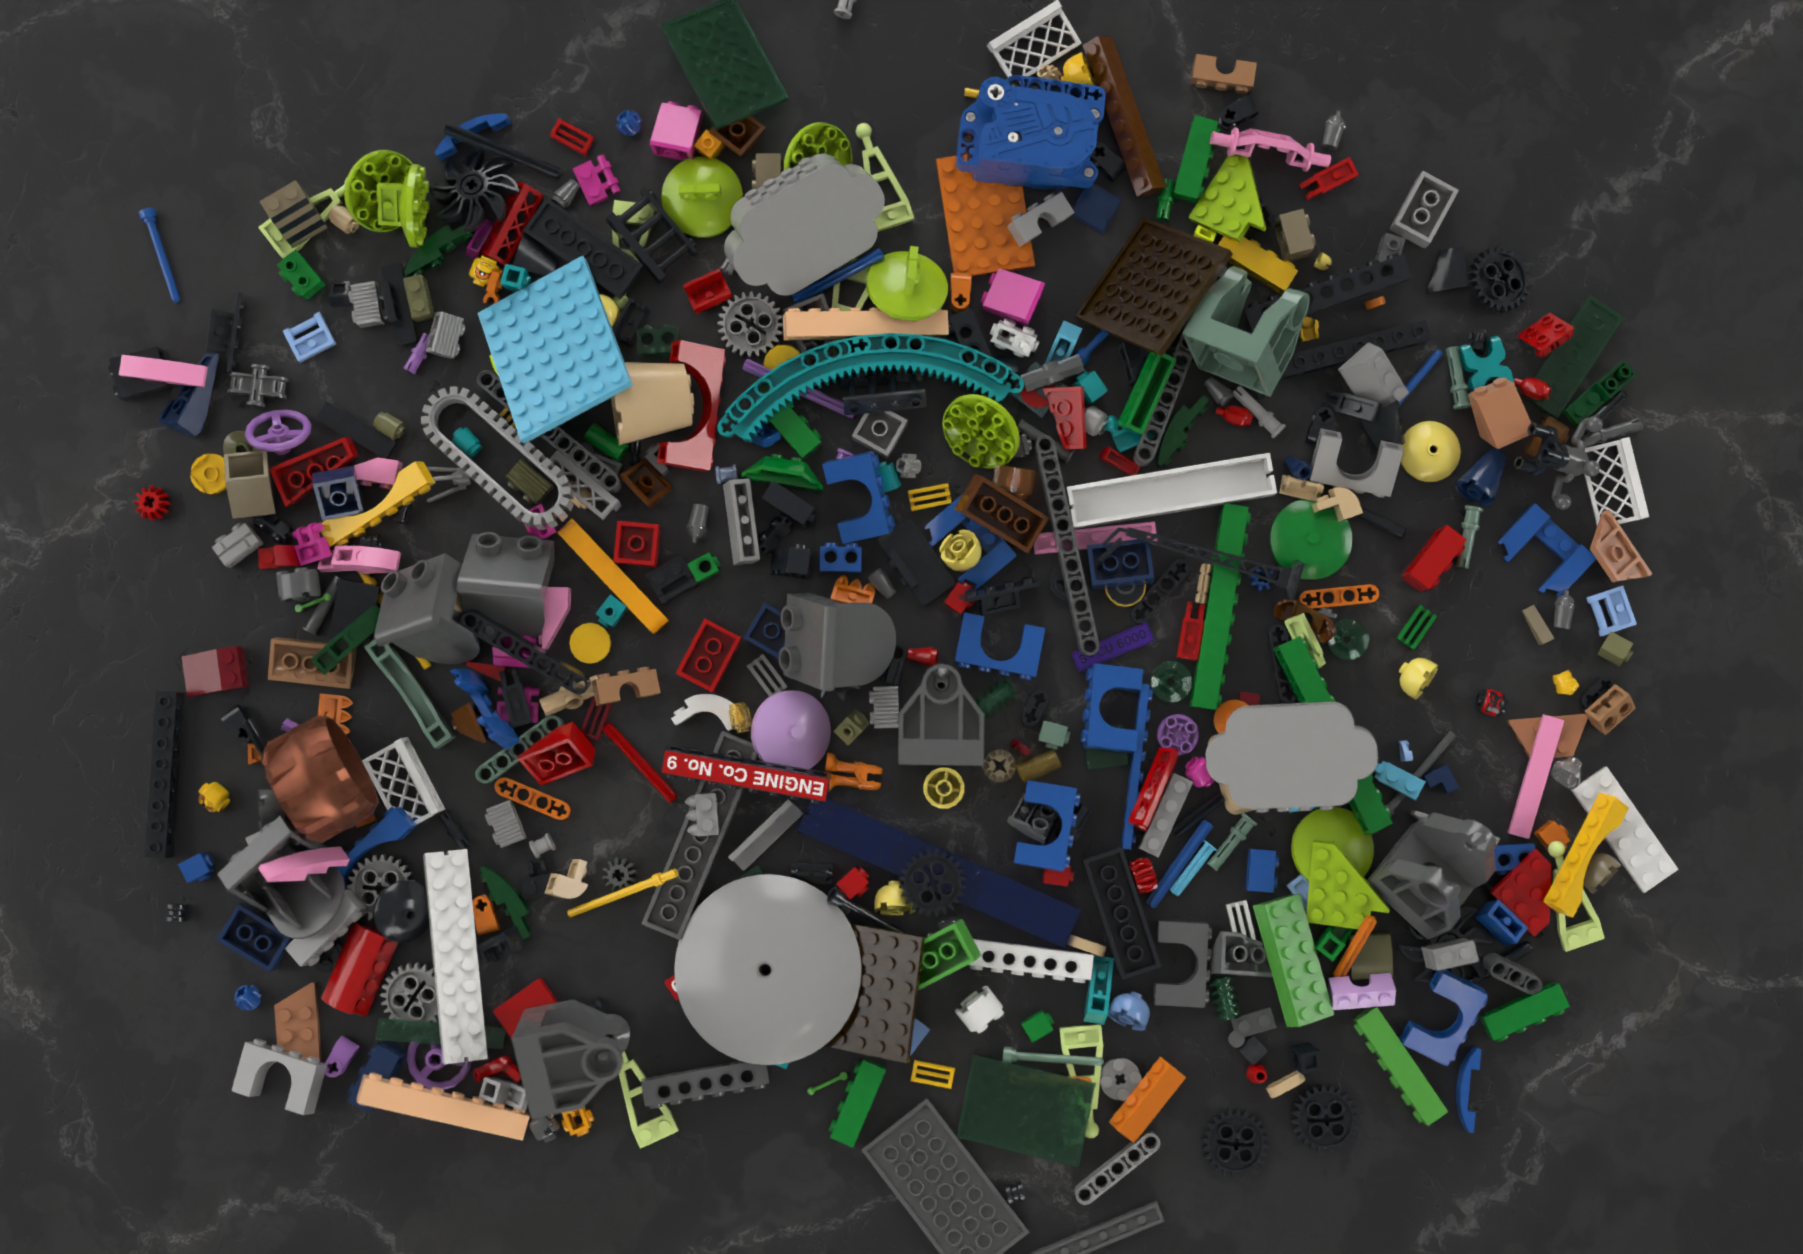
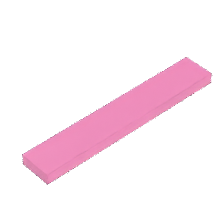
M1155 522L1075 529L1074 533L1078 550H1086L1087 545L1101 544L1118 527L1124 529L1130 527L1156 534ZM1120 531L1109 542H1115L1119 537L1122 538L1121 541L1134 540L1136 538L1126 536L1125 532ZM1053 532L1040 533L1034 543V554L1056 553L1057 549ZM1064 540L1061 547L1065 551H1070L1072 545L1069 541Z
M1545 714L1542 715L1509 825V834L1527 839L1530 838L1565 721L1563 719Z

